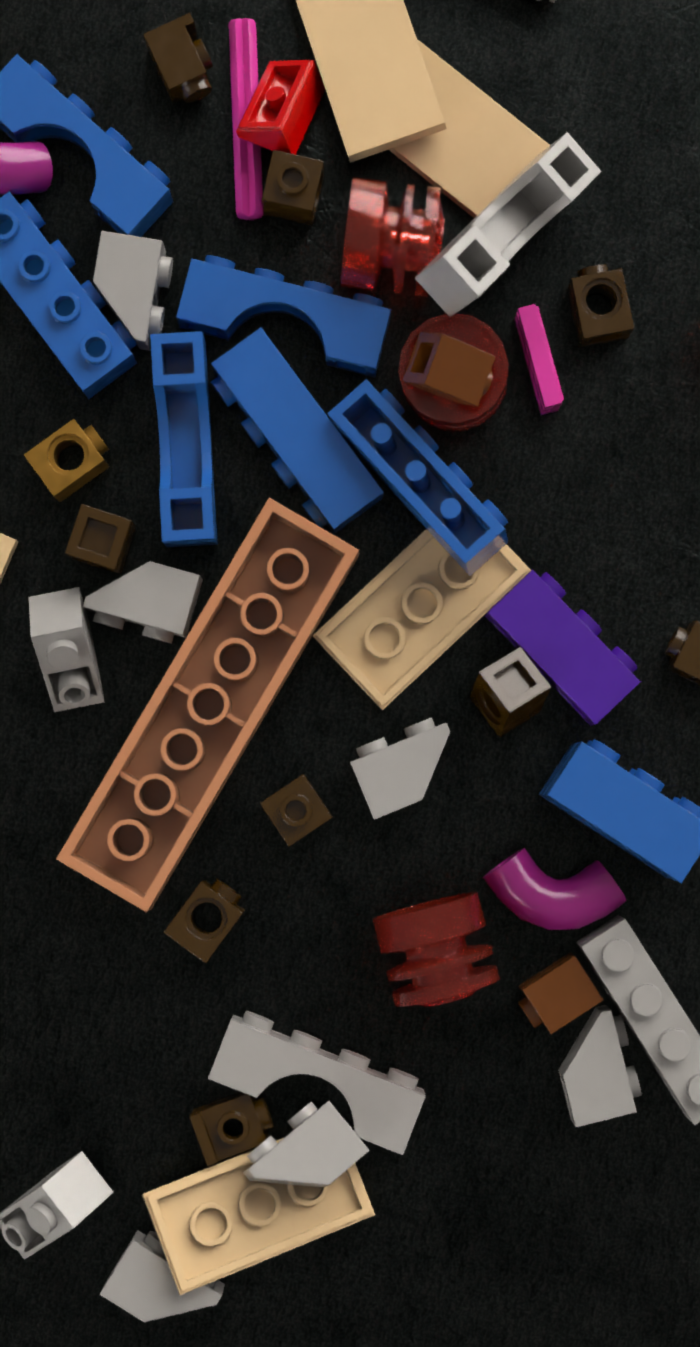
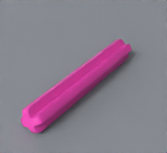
M239 18L229 22L236 215L239 219L255 220L262 218L264 214L262 204L261 146L239 138L236 130L258 86L256 23L253 19Z

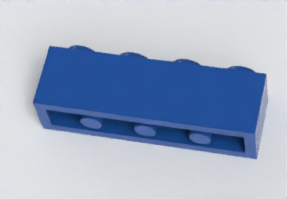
M261 327L211 363L213 371L217 378L210 382L213 388L228 407L236 402L247 416V419L241 422V425L258 448L267 443L278 458L271 465L288 488L297 484L308 500L301 506L314 524L321 528L327 525L332 533L335 534L383 499L384 492Z

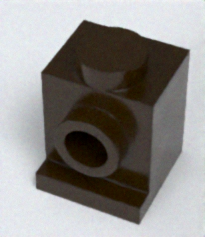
M190 13L143 34L148 52L173 104L183 99L186 103L195 102L204 98L212 91L206 70L212 68L213 65L202 40H195L197 39V33Z
M238 1092L195 1108L190 1115L207 1166L259 1146L268 1138L266 1130L274 1127L265 1099L255 1100L253 1096L243 1092ZM235 1118L241 1121L243 1132L240 1135L230 1136L225 1132L224 1123L228 1119Z

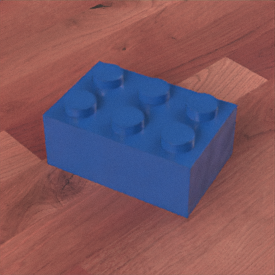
M588 740L586 744L584 742L572 743L539 795L665 878L682 883L700 855V807L684 797L681 799L674 797L671 800L660 792L665 786L661 781L640 768L637 770L631 768L629 772L616 764L621 756L598 740Z

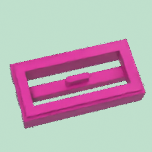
M532 304L518 308L514 320L540 414L544 415L558 411L564 401L539 307Z

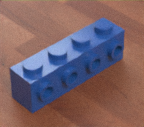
M9 191L0 197V282L86 397L90 399L137 364L130 351L137 344L119 320L110 325L101 313L100 309L107 304L92 283L87 280L80 285L69 269L75 266L76 263L61 242L57 239L52 244H49L39 231L46 223L30 201L26 199L19 204Z
M366 379L328 412L331 422L345 441L468 575L471 576L508 543L506 530L503 527L508 523L507 519L490 500L487 499L484 503H481L469 490L473 486L472 481L457 464L452 462L447 466L436 455L435 452L439 449L438 445L420 425L414 430L401 417L405 412L404 408L387 389L379 393Z

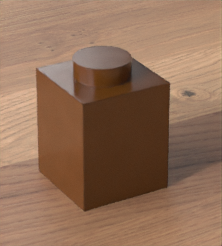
M420 332L402 381L454 403L478 406L480 399L487 393L492 383L493 373L491 369L496 356L443 333Z
M571 952L519 985L526 996L518 1001L523 1012L534 1028L543 1023L550 1034L603 1001V998L576 956Z

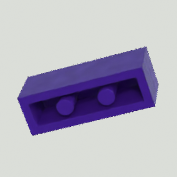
M532 570L485 617L516 649L519 647L523 649L543 677L590 726L596 725L640 683V680L633 674L638 667L618 646L611 651L597 637L602 632V629L584 610L580 609L575 614L564 603L562 598L566 595V592L552 576L545 572L539 577Z

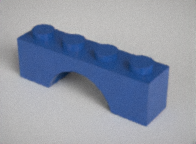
M16 54L0 71V129L14 142L59 138L73 142L84 149L94 160L96 167V181L90 198L94 212L117 233L142 237L173 203L170 190L166 187L170 183L169 178L151 161L148 160L142 165L131 156L129 152L133 147L114 128L109 127L104 132L91 120L95 116L94 112L77 95L72 93L67 99L54 87L57 83L56 78L41 63L34 60L29 65Z
M207 255L205 261L191 259L176 316L180 328L195 332L202 331L203 334L229 340L244 322L255 316L272 312L289 314L301 319L315 331L322 343L327 366L375 378L391 316V309L382 307L383 301L381 299L360 293H355L353 299L333 294L334 289L332 287L315 281H304L303 287L283 282L284 275L264 268H256L254 274L234 269V262L218 256Z
M202 331L150 334L153 388L160 444L159 498L162 542L167 548L218 545L206 341Z

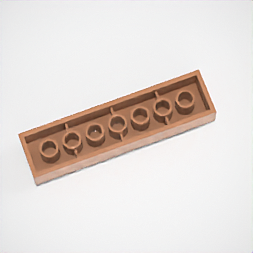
M268 498L56 858L58 861L145 912L153 908L358 559L359 549L273 499Z

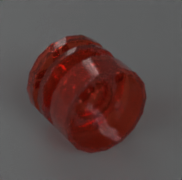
M353 177L343 251L341 287L374 291L381 269L387 268L392 269L394 293L402 294L405 271L417 272L418 275L441 252L445 223L440 201L441 188L428 186L425 210L412 208L414 184H407L400 207L389 206L387 181ZM416 280L415 296L428 297L427 291Z
M447 314L426 320L411 332L401 350L398 373L407 403L422 421L439 430L460 432L480 426L496 413L506 395L509 363L503 342L489 325L471 315L454 314L449 317ZM420 332L443 333L496 356L491 369L493 373L492 383L487 393L480 399L478 406L454 403L402 381Z
M477 892L448 896L398 909L373 918L381 953L405 952L407 958L406 962L387 971L388 980L399 981L412 978L413 981L409 985L392 991L395 1007L411 1005L429 1007L453 1002L471 996L482 987L500 980L496 965L472 966L473 962L493 954L491 945H467L465 936L486 926Z

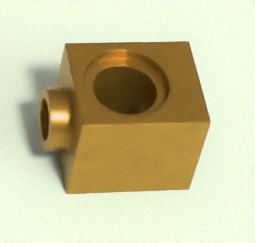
M72 419L24 454L52 495L59 502H62L109 468L101 456L109 448L92 425L82 430L75 419ZM69 446L81 447L84 451L82 464L74 470L61 469L58 459L62 450Z

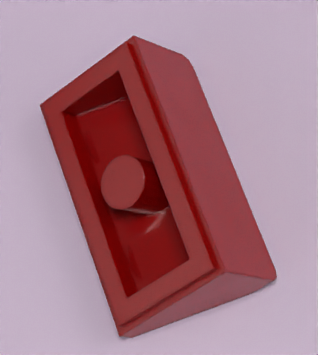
M315 60L269 61L236 130L239 138L271 151L277 150L296 155L325 91V86Z

